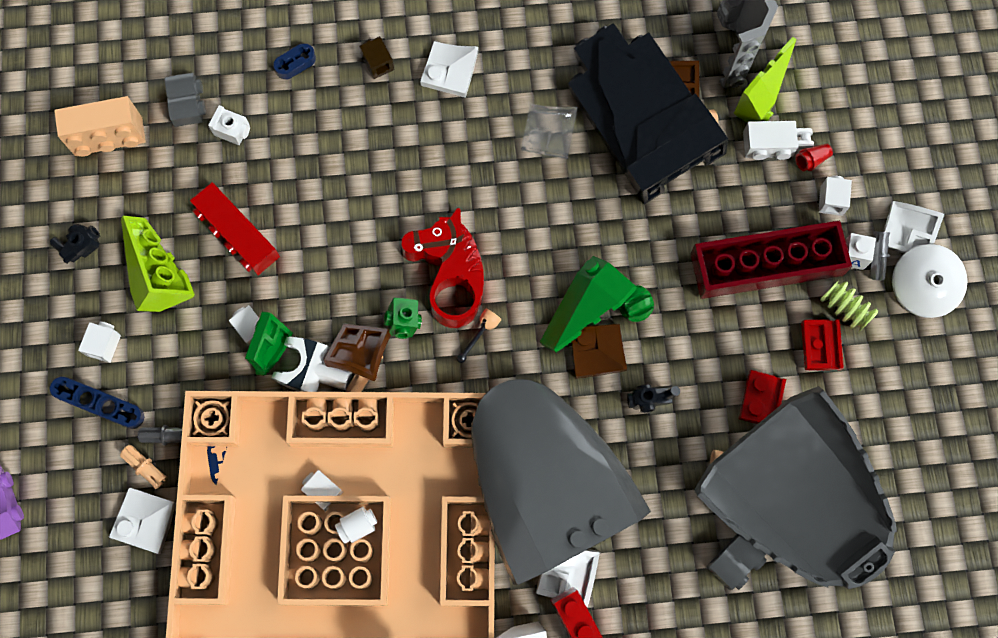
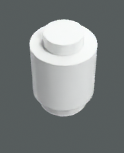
M361 507L340 518V522L335 524V527L344 544L349 541L353 543L374 532V525L377 524V520L371 509L366 511L364 507Z

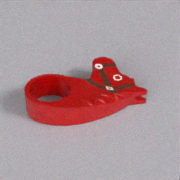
M457 208L451 217H439V221L432 227L424 230L410 231L402 238V253L406 260L415 262L425 259L432 265L440 266L430 291V310L438 323L449 328L464 327L474 320L482 302L484 288V270L477 245L468 229L461 223V210ZM456 285L467 288L474 303L466 313L449 315L439 309L435 300L442 290L448 287H455Z

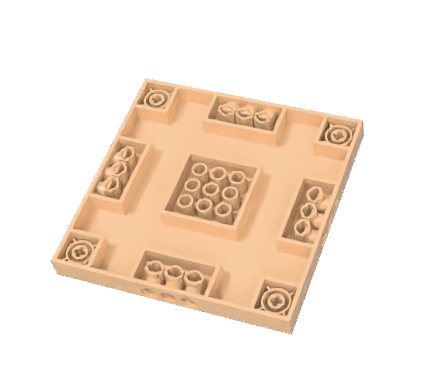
M185 391L166 638H494L495 540L491 532L492 526L488 513L484 509L482 490L478 484L479 476L476 461H474L471 427H467V424L463 423V421H467L469 416L474 419L478 407L477 404L486 393ZM216 415L219 418V420L214 421V424L212 425L209 421L214 419ZM208 446H215V448L211 449V452L217 454L218 461H223V463L218 464L219 473L215 474V478H218L216 485L210 475L207 455ZM226 451L225 456H224V460H223L222 452ZM319 470L338 486L343 493L340 496H307L301 490L304 486L302 482L311 472L315 474ZM315 502H331L325 512ZM361 507H364L366 511L371 509L377 520V524L374 525L375 531L353 543L349 541L344 544L336 530L335 524L340 522V518Z

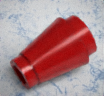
M829 144L801 149L795 157L796 164L802 171H812L831 157L833 150Z

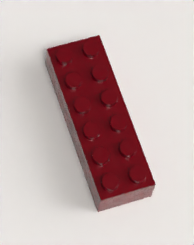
M840 220L697 243L690 253L700 299L844 276L852 268Z

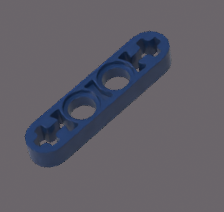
M58 377L50 385V393L60 401L124 427L135 429L144 422V412L136 405L67 377ZM66 385L67 388L75 392L71 395L66 392L61 393L58 389L60 386ZM84 392H91V402L82 405L80 396ZM107 401L115 403V409L110 414H104L102 410L104 403ZM121 410L130 414L134 412L137 418L129 421L127 417L120 415Z

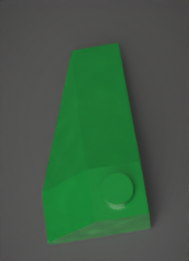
M592 256L574 277L540 340L541 345L557 353L579 337L582 332L581 330L592 322L596 325L600 322V316L611 308L615 311L621 307L637 289L636 285L609 262Z

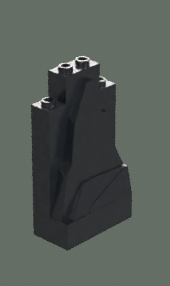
M612 23L609 26L601 27L595 35L589 39H582L574 47L575 57L585 73H578L572 77L568 83L570 92L644 205L664 193V185L701 162L708 166L727 153L728 137L696 94L692 95L649 32L644 36L639 35L635 37L631 44L628 45L616 25Z

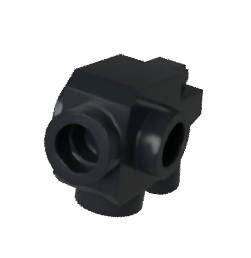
M74 224L68 229L69 234L66 235L68 241L65 244L57 237H53L49 242L59 252V255L64 258L63 262L68 264L71 261L74 263L81 256L86 258L99 247L98 238L100 233L91 225L86 227L81 224Z
M650 384L640 385L636 387L637 390L627 393V403L629 408L640 409L641 413L655 411L656 406L673 403L672 398L680 394V389L677 386L656 389V387L652 388Z

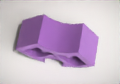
M1 466L0 540L19 532L21 520L24 519L23 511L17 504L11 487L14 485L12 476L9 472H4Z

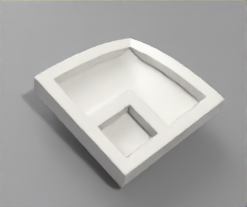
M434 41L421 79V86L466 98L479 51L478 47L457 46Z
M892 201L883 231L890 232L888 248L905 254L914 247L934 244L944 213Z
M129 488L109 538L161 554L170 529L176 503Z
M588 549L541 574L536 593L554 598L574 587L578 590L586 607H588L600 552Z

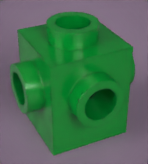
M394 297L384 316V325L388 326L390 334L399 339L412 338L416 330L421 327L422 316L418 314V300Z

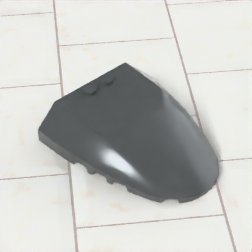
M508 380L490 389L477 404L478 407L472 421L471 436L474 461H476L479 476L478 484L482 490L484 509L489 516L493 538L514 586L559 566L639 522L651 513L634 481L605 441L568 403L545 385L531 380Z
M819 386L788 398L709 464L694 489L697 496L724 523L748 540L755 548L762 550L777 563L780 562L792 569L796 574L827 588L829 586H844L847 589H852L869 583L885 570L895 553L893 542L894 534L897 532L896 523L888 498L884 494L879 482L880 479L868 459V454L858 441L857 435L830 397Z

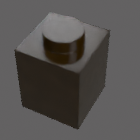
M380 36L375 39H368L359 46L361 57L373 79L394 70L393 59Z

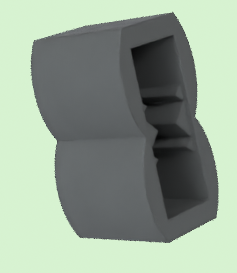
M194 73L165 77L168 111L174 127L203 123V115H206L204 101H200V94L203 93L201 80L197 79Z
M736 534L706 567L729 590H733L735 587L739 590L748 582V573L753 568L757 571L767 561L765 558L766 553L755 548L740 534Z

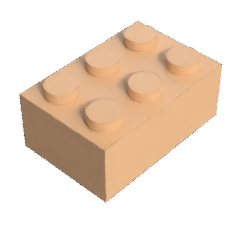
M128 96L55 110L57 135L74 156L84 157L94 152H111L115 148L136 147L138 144L146 143L142 116Z

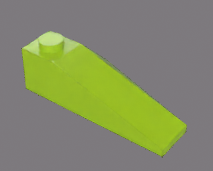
M792 37L778 52L775 59H772L767 64L764 71H761L743 92L733 114L746 123L769 121L774 114L771 110L776 102L797 40L796 38Z
M122 216L121 223L130 292L136 310L161 312L193 298L195 294L188 275L184 270H179L174 264L173 260L175 258L171 252L166 253L160 244V237L147 219Z

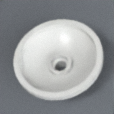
M925 244L914 247L901 256L893 271L892 286L898 302L908 312L919 317L935 318L950 313L961 303L967 289V274L962 261L954 252L940 245ZM935 276L939 278L938 284H935L933 281Z

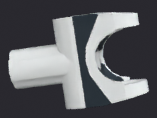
M286 337L284 345L296 350L301 356V361L298 368L294 371L273 372L272 380L296 392H317L320 383L346 391L352 378V372L325 365L324 358L330 349L329 346L309 339Z

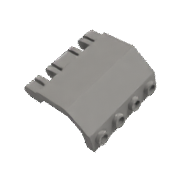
M722 0L717 16L722 27L735 31L740 43L734 44L733 51L735 55L729 56L728 63L730 66L724 68L723 73L725 77L719 80L723 89L730 86L735 88L744 83L778 9L775 0Z

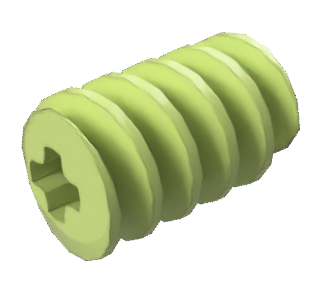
M838 280L820 300L824 302L830 299L828 308L831 309L837 306L835 314L838 316L845 313L842 321L845 323L852 319L850 328L854 329L859 326L860 332L877 315L878 310L868 311L871 303L867 302L861 305L863 296L859 295L853 298L856 290L852 288L846 291L848 282L845 281L838 284Z

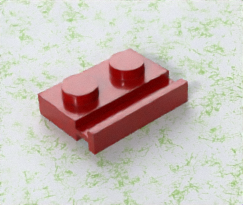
M803 320L801 327L805 370H842L844 364L840 320Z
M750 370L739 420L759 424L782 404L787 379Z

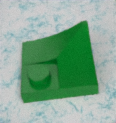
M262 311L260 319L255 325V332L245 357L255 368L256 374L260 376H265L278 362L287 348L284 345L286 337H292L293 334L270 312Z

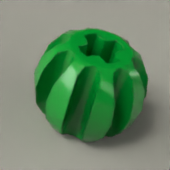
M636 285L637 289L619 307L624 318L632 322L645 320L654 309V301L650 292L640 285Z

